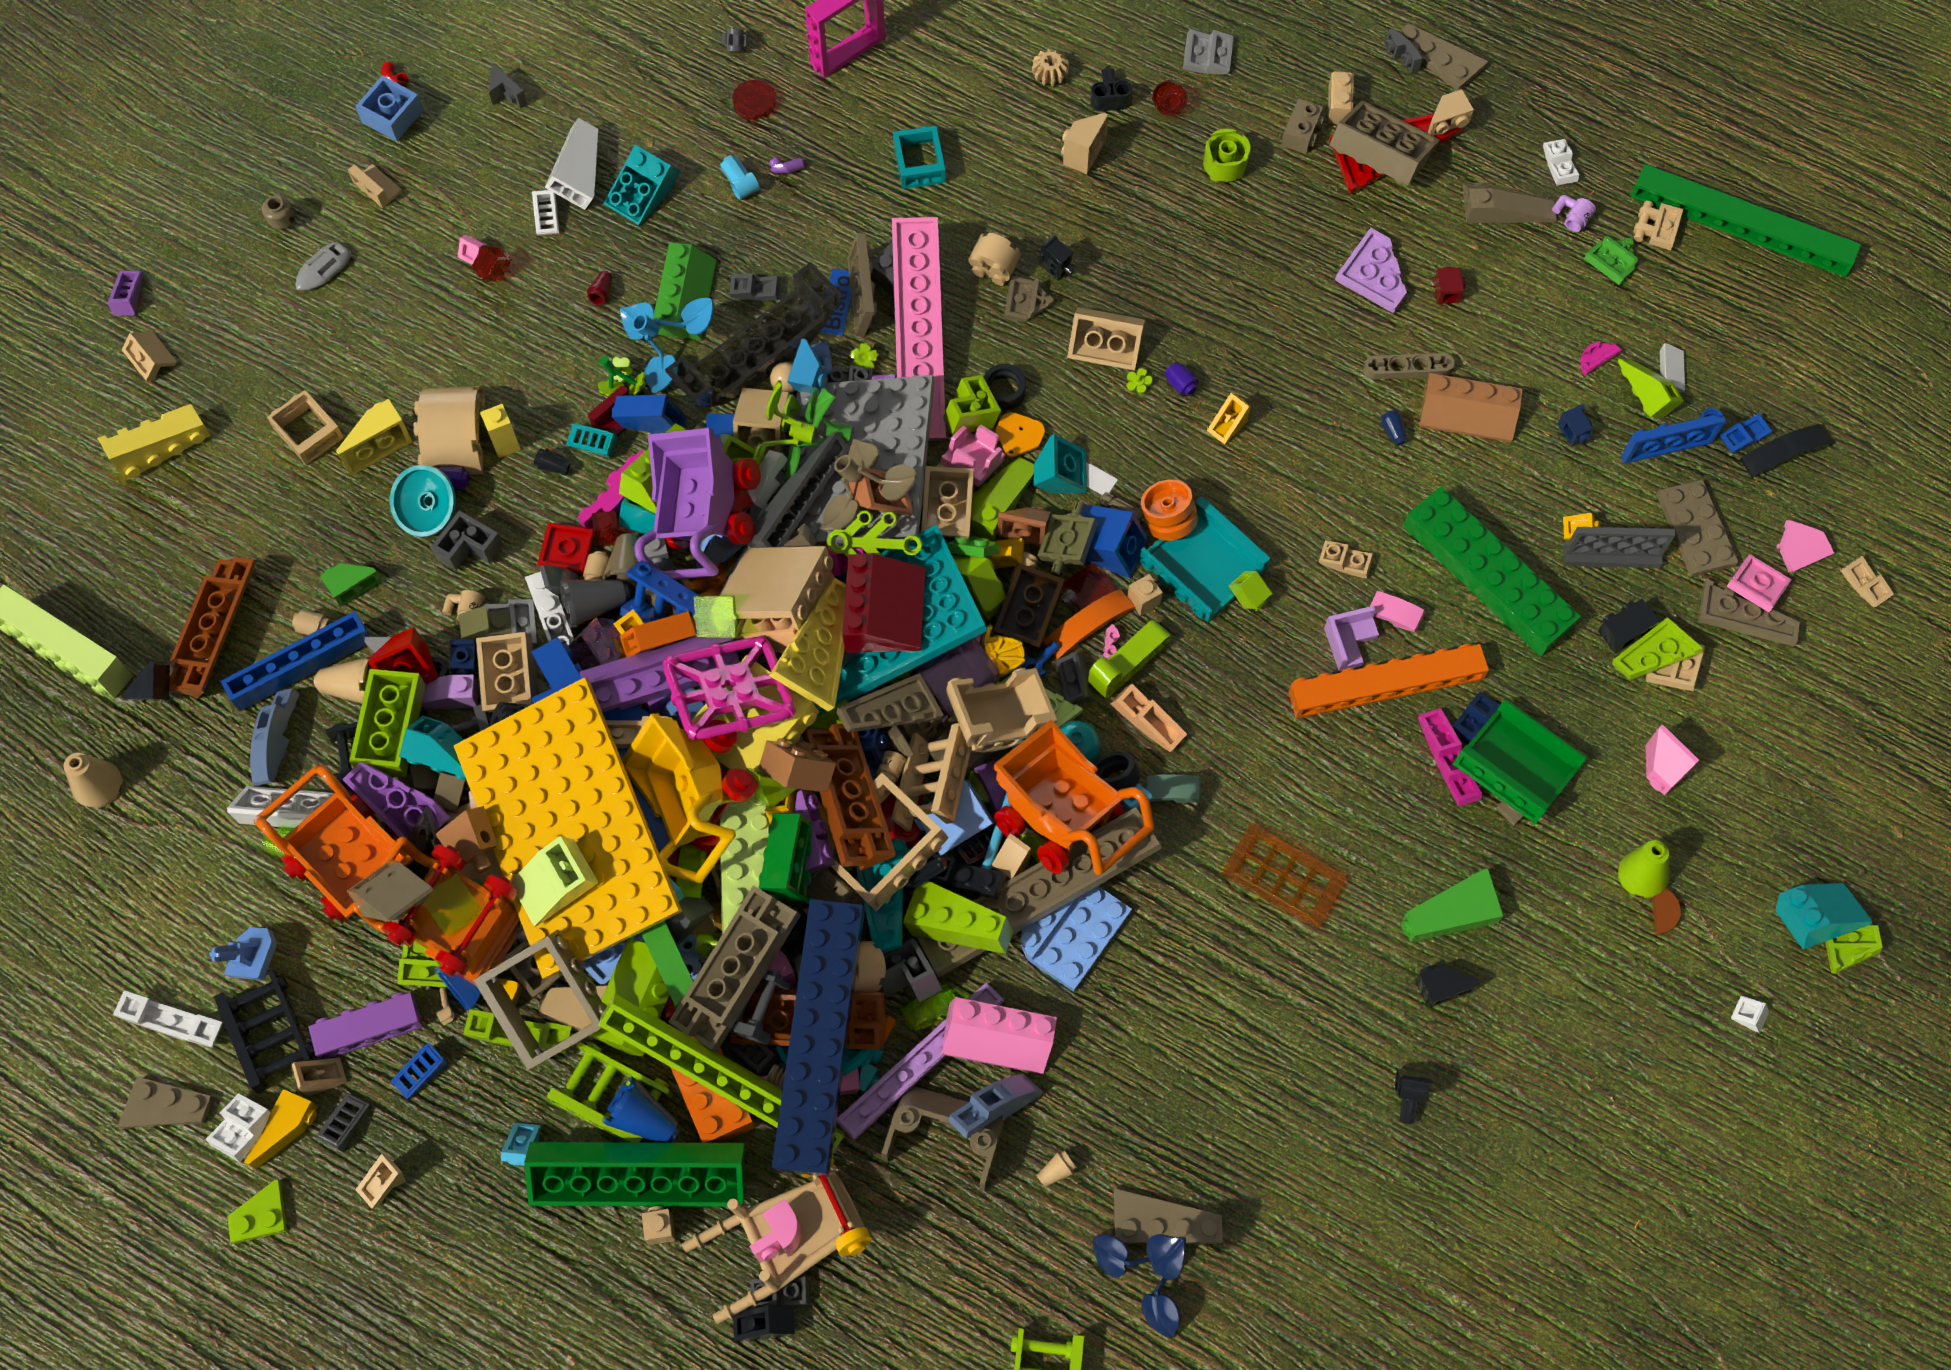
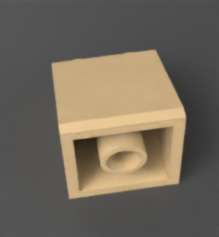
M742 388L733 419V437L754 449L757 448L758 444L766 441L785 440V434L781 432L783 418L774 414L770 421L766 417L768 400L773 390ZM782 391L777 407L779 412L784 414L789 392ZM784 445L768 446L764 454L766 455L769 450L782 453Z

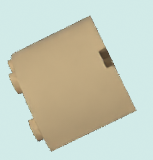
M482 386L423 389L420 393L419 401L414 403L415 414L418 415V422H414V434L418 436L420 448L418 465H429L437 469L441 466L464 467L465 471L469 472V475L483 474L484 453L479 443L480 412L485 410L484 388Z
M1019 668L1013 671L1012 676L1005 684L995 685L994 683H989L983 687L973 688L971 686L974 683L973 678L962 679L960 677L948 682L946 693L968 748L972 747V750L975 752H992L1013 747L1024 741L1023 738H1028L1051 719L1054 723L1058 721L1036 668L1027 670L1026 668Z

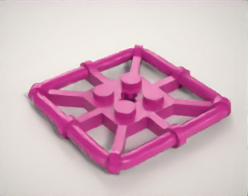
M761 635L719 645L718 643H712L710 647L667 656L664 659V673L672 693L671 701L677 707L684 730L690 739L696 741L737 731L744 733L748 732L750 728L793 718L796 714V709L789 688L770 677L769 674L753 677L750 668L763 651L771 671L777 664L778 659L767 637ZM754 647L742 663L729 666L724 665L721 654ZM713 656L717 668L701 672L682 663ZM676 674L698 682L701 689L687 693L681 691ZM777 684L784 704L761 696L757 688ZM731 686L733 687V690L728 691V689L725 687ZM705 700L708 709L698 723L693 724L686 704ZM758 706L773 713L746 719L742 709ZM729 712L734 713L736 721L707 728L716 715Z

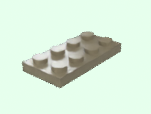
M856 233L847 258L855 336L865 337L867 329L871 328L872 317L877 312V303L873 302L875 285L874 282H871L870 277L873 267L872 262H869L868 259L870 243L866 241V233Z
M1703 480L1658 490L1656 496L1670 529H1675L1674 539L1690 577L1737 565L1738 560Z

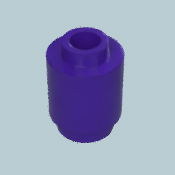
M1175 362L1165 371L1166 380L1181 396H1190L1197 390L1198 379L1184 364Z
M441 466L439 468L449 478L454 490L464 491L465 486H469V472H466L464 467Z

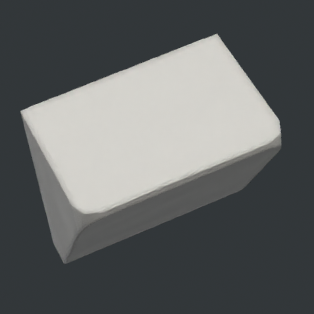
M1741 996L1731 1019L1760 1033L1768 1017L1769 1009L1764 1002Z

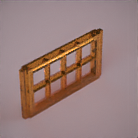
M1251 823L1220 873L1225 878L1317 930L1348 879L1341 873ZM1258 838L1272 846L1264 861L1249 854ZM1277 849L1291 857L1283 872L1268 865ZM1246 858L1260 865L1252 881L1237 873ZM1296 860L1311 868L1302 883L1288 876ZM1265 869L1280 876L1271 892L1257 884ZM1316 871L1330 879L1322 894L1307 887ZM1285 880L1299 887L1291 903L1276 895ZM1304 891L1319 899L1310 914L1296 907Z

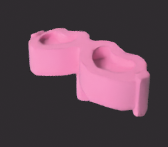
M1113 624L1105 632L1106 638L1104 642L1106 645L1103 649L1104 654L1102 657L1107 659L1117 652L1114 645L1120 637L1118 629Z

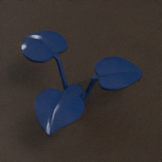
M1108 1234L1095 1236L1093 1238V1249L1096 1260L1101 1269L1112 1277L1124 1275L1126 1273V1265L1134 1266L1152 1261L1153 1270L1158 1275H1162L1163 1278L1155 1288L1154 1295L1146 1294L1143 1297L1142 1311L1146 1321L1155 1331L1163 1336L1175 1338L1181 1321L1179 1307L1170 1296L1166 1294L1160 1295V1290L1167 1280L1176 1279L1181 1274L1186 1256V1238L1172 1237L1164 1234L1154 1235L1147 1242L1146 1250L1148 1257L1128 1260L1129 1249L1119 1238Z

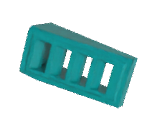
M573 423L566 446L611 459L618 436L615 433ZM577 431H582L579 442L575 443ZM586 433H589L590 435L587 444L584 445L583 442ZM596 435V436H598V437H597L595 446L592 447L591 445H592L594 436ZM602 438H606L603 448L600 449Z

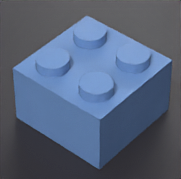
M383 75L355 106L362 123L395 141L402 137L424 111L418 94Z

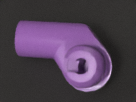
M778 157L769 161L770 170L775 174L791 173L804 168L801 158L781 163Z

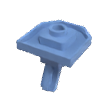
M250 927L237 938L236 942H228V945L213 947L212 951L209 952V956L212 957L214 962L228 961L223 974L225 976L264 981L277 942L273 931L267 928Z

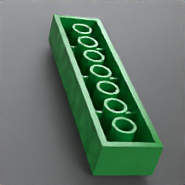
M1442 486L1437 488L1407 514L1403 527L1540 657L1546 654L1575 628L1581 616Z
M530 1142L524 1161L529 1206L728 1207V1201L736 1199L744 1207L747 1187L744 1143Z

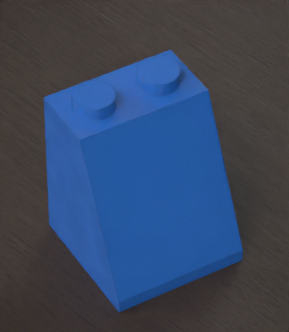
M1085 504L1081 516L1095 518L1098 522L1085 561L1126 578H1131L1140 559L1141 549L1145 548L1149 539L1135 514L1129 511Z

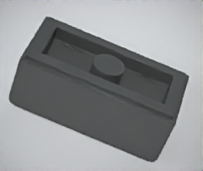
M1074 652L1056 660L1065 700L1071 704L1094 700L1093 687L1088 682L1089 671L1085 656L1079 652Z

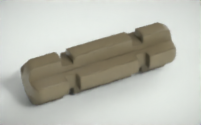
M1105 492L1099 503L1106 508L1109 506L1111 509L1133 512L1139 523L1144 517L1142 511L1137 508L1134 510L1133 506L1119 498L1114 499V496L1108 492Z

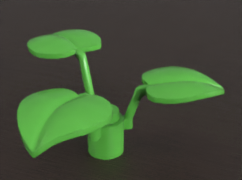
M814 387L806 406L804 422L811 424L813 419V428H817L820 422L825 423L824 436L828 438L833 432H837L848 443L852 427L823 418L826 410L836 397L826 388H822L819 394L818 388ZM817 440L813 444L799 442L798 445L792 446L785 465L786 482L795 474L801 448L804 446L821 445L825 440Z

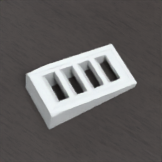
M550 190L532 191L537 236L560 234L556 194ZM551 201V204L539 205V202ZM552 209V212L540 213L539 210ZM553 217V220L540 221V218ZM554 224V228L541 229V225Z

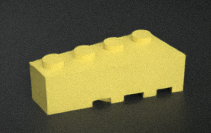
M192 404L162 414L161 419L157 421L148 419L140 422L141 426L129 431L127 428H123L117 431L118 435L107 439L106 435L97 439L109 460L123 479L127 481L138 477L142 472L160 465L166 459L182 453L183 450L192 445L201 443L211 435Z

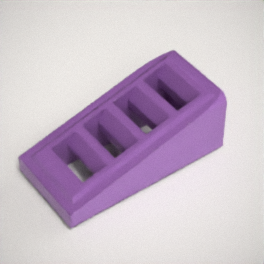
M119 271L108 300V305L113 315H135L143 278L142 271Z

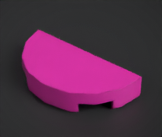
M1601 341L1590 344L1584 350L1580 359V367L1584 376H1587L1618 356L1622 349L1616 344L1612 343L1610 345L1601 343Z

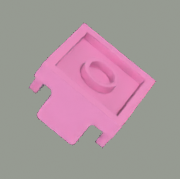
M963 425L951 437L948 451L941 457L940 463L951 468L974 469V484L979 487L1005 460L1006 454L1002 452L1003 449L997 448L999 435L983 425L977 428L976 435L970 432L967 433L968 428Z

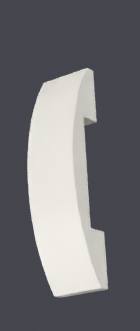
M125 990L113 1013L116 1017L142 1027L212 1048L223 1026L221 1021L151 1001L147 997Z

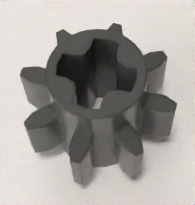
M727 28V34H722L721 44L727 45V51L743 52V46H748L749 35H743L744 29Z

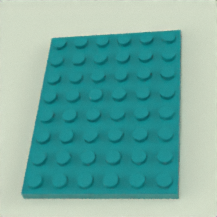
M937 524L919 533L918 537L921 538L923 543L919 553L908 555L903 549H887L881 552L884 557L922 566L926 569L921 651L859 652L841 669L835 706L845 699L850 701L988 631ZM909 541V547L916 549L917 542ZM844 571L841 576L834 577L846 584L847 571ZM813 703L819 711L817 717L827 712V710Z

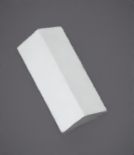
M246 786L227 807V812L239 824L255 825L254 818L287 789ZM300 790L266 820L274 827L295 828L334 793Z

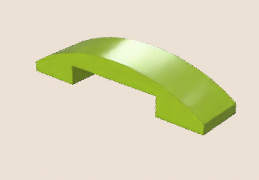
M469 1009L463 1033L464 1036L513 1047L493 1013ZM525 1021L542 1051L547 1050L571 1035L572 1026L549 1022L542 1024ZM567 1048L559 1053H567Z

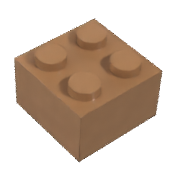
M779 738L778 741H766L758 770L786 788L827 792L836 763L827 758V753L814 750L813 745L810 743L799 741L798 744H793L789 740Z

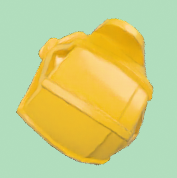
M988 625V631L984 632L980 639L979 657L984 676L990 683L998 685L1000 683L996 677H1005V675L1023 666L1025 663V652L1023 643L1020 640L1001 635L990 636L993 625Z

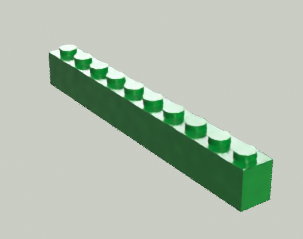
M1644 164L1630 196L1642 202L1651 201L1653 206L1658 208L1661 203L1683 209L1682 217L1842 277H1846L1854 265L1861 246L1860 243L1854 242L1851 239L1843 238L1827 230L1819 229L1808 223L1800 222L1784 214L1773 212L1762 206L1754 205L1741 198L1727 195L1719 190L1711 189L1700 183L1692 182Z

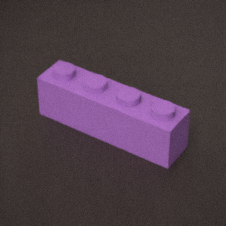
M407 992L396 993L392 996V999L383 1002L381 1000L372 1001L365 1008L359 1010H345L341 1013V1016L332 1019L330 1017L321 1018L315 1022L316 1024L308 1026L315 1055L320 1060L334 1058L424 1028L416 998Z

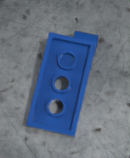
M1708 408L1702 412L1699 419L1673 425L1662 424L1656 429L1638 430L1633 433L1621 455L1624 464L1712 444L1726 422L1724 415L1718 409Z

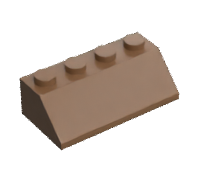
M1429 373L1424 386L1419 427L1512 443L1521 406L1522 388Z

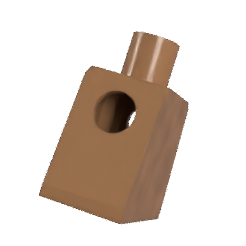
M484 806L465 810L436 833L437 838L444 847L450 845L461 852L460 857L466 861L465 865L473 863L478 873H483L492 867L486 854L497 846V841Z

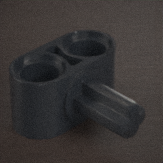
M1106 66L1101 71L1103 81L1096 82L1091 88L1090 105L1096 111L1127 109L1131 105L1132 84L1126 80H1116L1114 68Z
M1398 1068L1395 1077V1092L1399 1098H1402L1399 1120L1405 1124H1413L1416 1119L1418 1101H1427L1429 1078L1423 1071Z

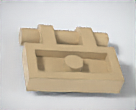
M1645 201L1638 213L1639 222L1634 227V241L1642 242L1643 237L1647 235L1650 236L1649 244L1671 250L1683 209L1661 203L1659 209L1652 208L1653 203L1651 201ZM1648 220H1655L1654 226L1647 224Z

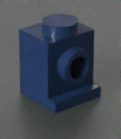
M1583 404L1562 413L1557 423L1571 447L1579 443L1581 445L1586 444L1593 438L1591 434L1593 430L1592 422L1589 417L1584 415L1585 407Z
M450 640L449 670L452 675L478 676V655L475 640Z

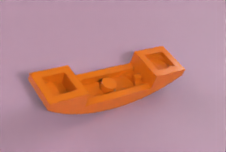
M1121 589L1111 592L1083 608L1064 622L1045 639L1044 644L1046 647L1052 641H1056L1059 644V648L1053 654L1058 660L1075 650L1078 643L1112 620L1117 621L1135 609V606Z

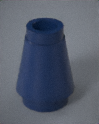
M1392 410L1383 414L1380 417L1382 420L1380 424L1392 442H1394V445L1400 446L1408 442L1403 415L1399 414L1398 410Z

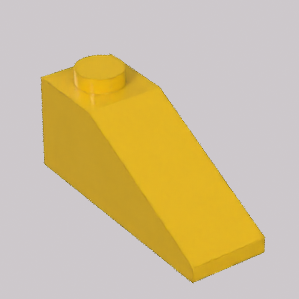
M283 1089L270 1112L264 1130L250 1150L244 1163L251 1168H259L301 1135L308 1125L310 1126L314 1122L318 1106L305 1098Z

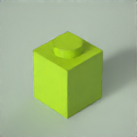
M1244 571L1228 586L1245 609L1261 608L1266 604V599L1272 595V592L1257 571Z

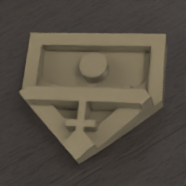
M1011 276L1003 319L1027 322L1050 306L1054 299L1051 295L1048 296L1039 285L1038 279L1033 281Z

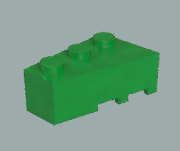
M773 814L768 828L767 847L763 854L762 872L759 875V889L785 905H809L811 897H806L807 880L811 881V872H807L806 866L807 856H811L812 822L801 814Z

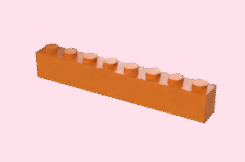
M1464 644L1459 646L1458 649L1448 650L1444 648L1436 651L1434 654H1416L1410 659L1402 660L1401 658H1395L1385 664L1371 663L1361 669L1347 668L1337 674L1323 673L1318 675L1317 678H1299L1291 683L1288 693L1297 719L1481 681L1485 679L1489 669L1481 645L1472 646V644Z

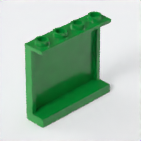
M1504 699L1496 712L1471 742L1461 750L1453 765L1536 825L1587 757Z

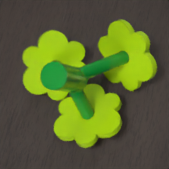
M603 356L600 359V364L609 373V380L598 383L599 393L610 396L621 385L624 386L623 383L625 382L631 383L629 388L630 396L636 395L644 389L646 384L644 372L640 375L638 374L635 380L628 376L633 373V369L630 367L631 362L628 358L614 357L613 362L607 356Z

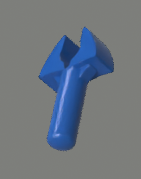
M1052 641L1036 658H1029L1028 655H1025V663L1021 668H1026L1027 670L1029 667L1035 666L1040 678L1044 677L1046 672L1043 670V664L1057 651L1059 644L1056 641Z

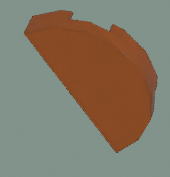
M1665 888L1660 894L1652 897L1656 936L1668 933L1680 920L1681 908L1679 901L1671 891Z

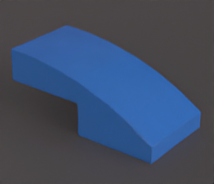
M1758 413L1745 422H1738L1719 434V437L1730 452L1734 454L1772 435V430Z

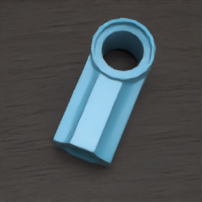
M730 155L724 158V161L720 164L721 170L730 181L732 190L739 200L760 190L758 181L753 173L747 172L737 156Z

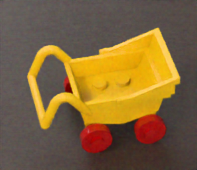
M658 713L650 714L622 758V762L627 775L651 806L654 816L658 818L661 816L670 841L659 854L667 874L695 883H702L736 836V832L733 829L719 826L717 822L731 802L749 801L757 790V782L749 772L739 768L731 769L723 780L721 779L720 765L713 753L729 752L737 742L738 736L736 732L695 741L689 738L684 729L679 728L676 720H673L672 717L660 718ZM712 720L710 724L707 726V728L725 724L727 722L723 720ZM722 804L716 812V814L714 815V817L711 819L710 817L714 813L718 805ZM690 842L700 850H713L698 872L673 866L668 863L667 859L678 847Z

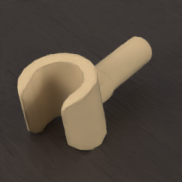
M440 988L443 1009L436 1012L442 1024L446 1025L455 1019V1014L449 1005L446 988Z

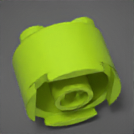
M1217 130L1206 142L1203 166L1210 179L1214 182L1234 181L1242 178L1245 174L1250 154V143L1247 137L1237 134L1236 130Z

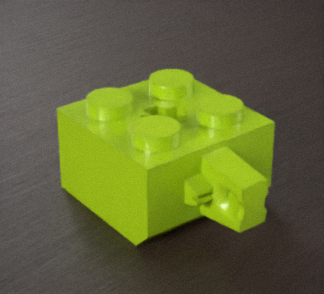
M955 554L953 558L982 618L990 620L998 613L997 605L1006 599L1003 584L993 570V563L986 557Z

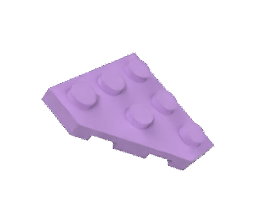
M1370 228L1337 273L1335 281L1392 313L1396 311L1407 293L1405 285L1402 284L1397 259L1392 251L1391 239Z

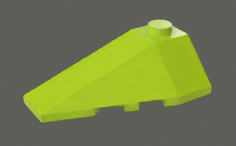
M1017 457L973 493L971 532L989 539V541H995L998 536V515L1000 512L1014 510L1034 478L1033 463Z

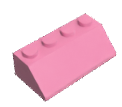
M955 997L949 1003L941 1054L1043 1074L1053 1045L1057 1017Z

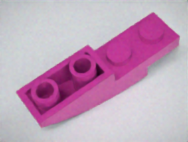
M642 450L636 455H631L620 469L614 470L606 480L609 490L603 491L592 505L586 506L577 517L581 527L593 529L603 519L608 520L612 524L620 516L621 503L625 498L619 494L621 473L644 453Z

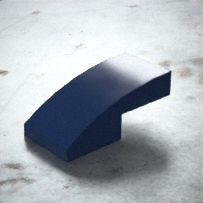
M1480 691L1453 724L1452 728L1456 735L1470 743L1500 705Z

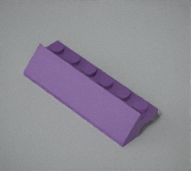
M717 629L580 671L581 678L585 677L590 680L602 712L618 707L621 711L672 695L664 673L663 661L667 656L710 647L712 643H718L719 645L733 642V638L727 631H719ZM736 651L721 654L725 666L740 663ZM713 656L682 663L701 672L717 668ZM676 674L681 691L700 686L698 682Z

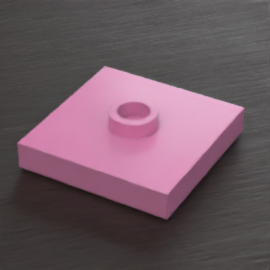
M1749 554L1727 587L1767 612H1770L1792 579Z

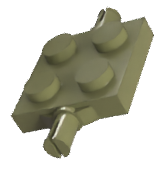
M1075 501L1072 513L1052 514L1038 557L1041 561L1054 562L1050 574L1060 577L1064 564L1084 565L1098 522L1095 518L1081 516L1085 506L1083 502Z

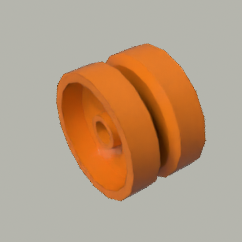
M1170 479L1159 481L1143 493L1141 508L1146 519L1148 531L1153 537L1160 540L1173 541L1185 537L1194 530L1199 520L1192 491L1186 483Z

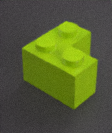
M978 375L962 378L954 395L955 399H950L943 416L951 434L954 435L963 425L968 428L967 433L977 431L980 425L992 429L1001 409L984 377Z

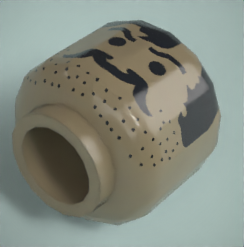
M274 195L264 201L262 213L266 222L271 227L284 229L294 222L295 212L286 197Z

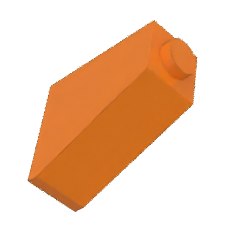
M689 611L634 626L620 635L625 655L629 657L694 637L696 635V623L694 618L690 617Z

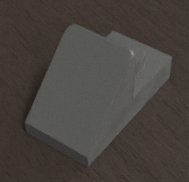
M494 64L491 68L489 96L492 104L495 105L505 97L511 104L515 103L521 109L527 104L524 91Z

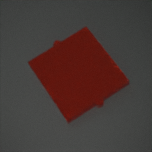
M1093 562L1067 579L1063 590L1069 597V602L1074 603L1079 611L1101 597L1116 591L1107 579V575H1103Z

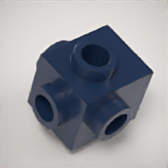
M880 728L857 731L867 764L882 763L884 751L888 747L886 734H883Z

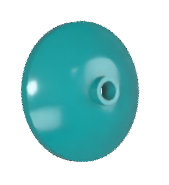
M416 465L407 468L396 478L390 492V509L394 520L401 529L414 536L427 537L441 532L450 523L456 507V496L451 481L441 470L429 465ZM430 498L433 500L432 505L429 503Z

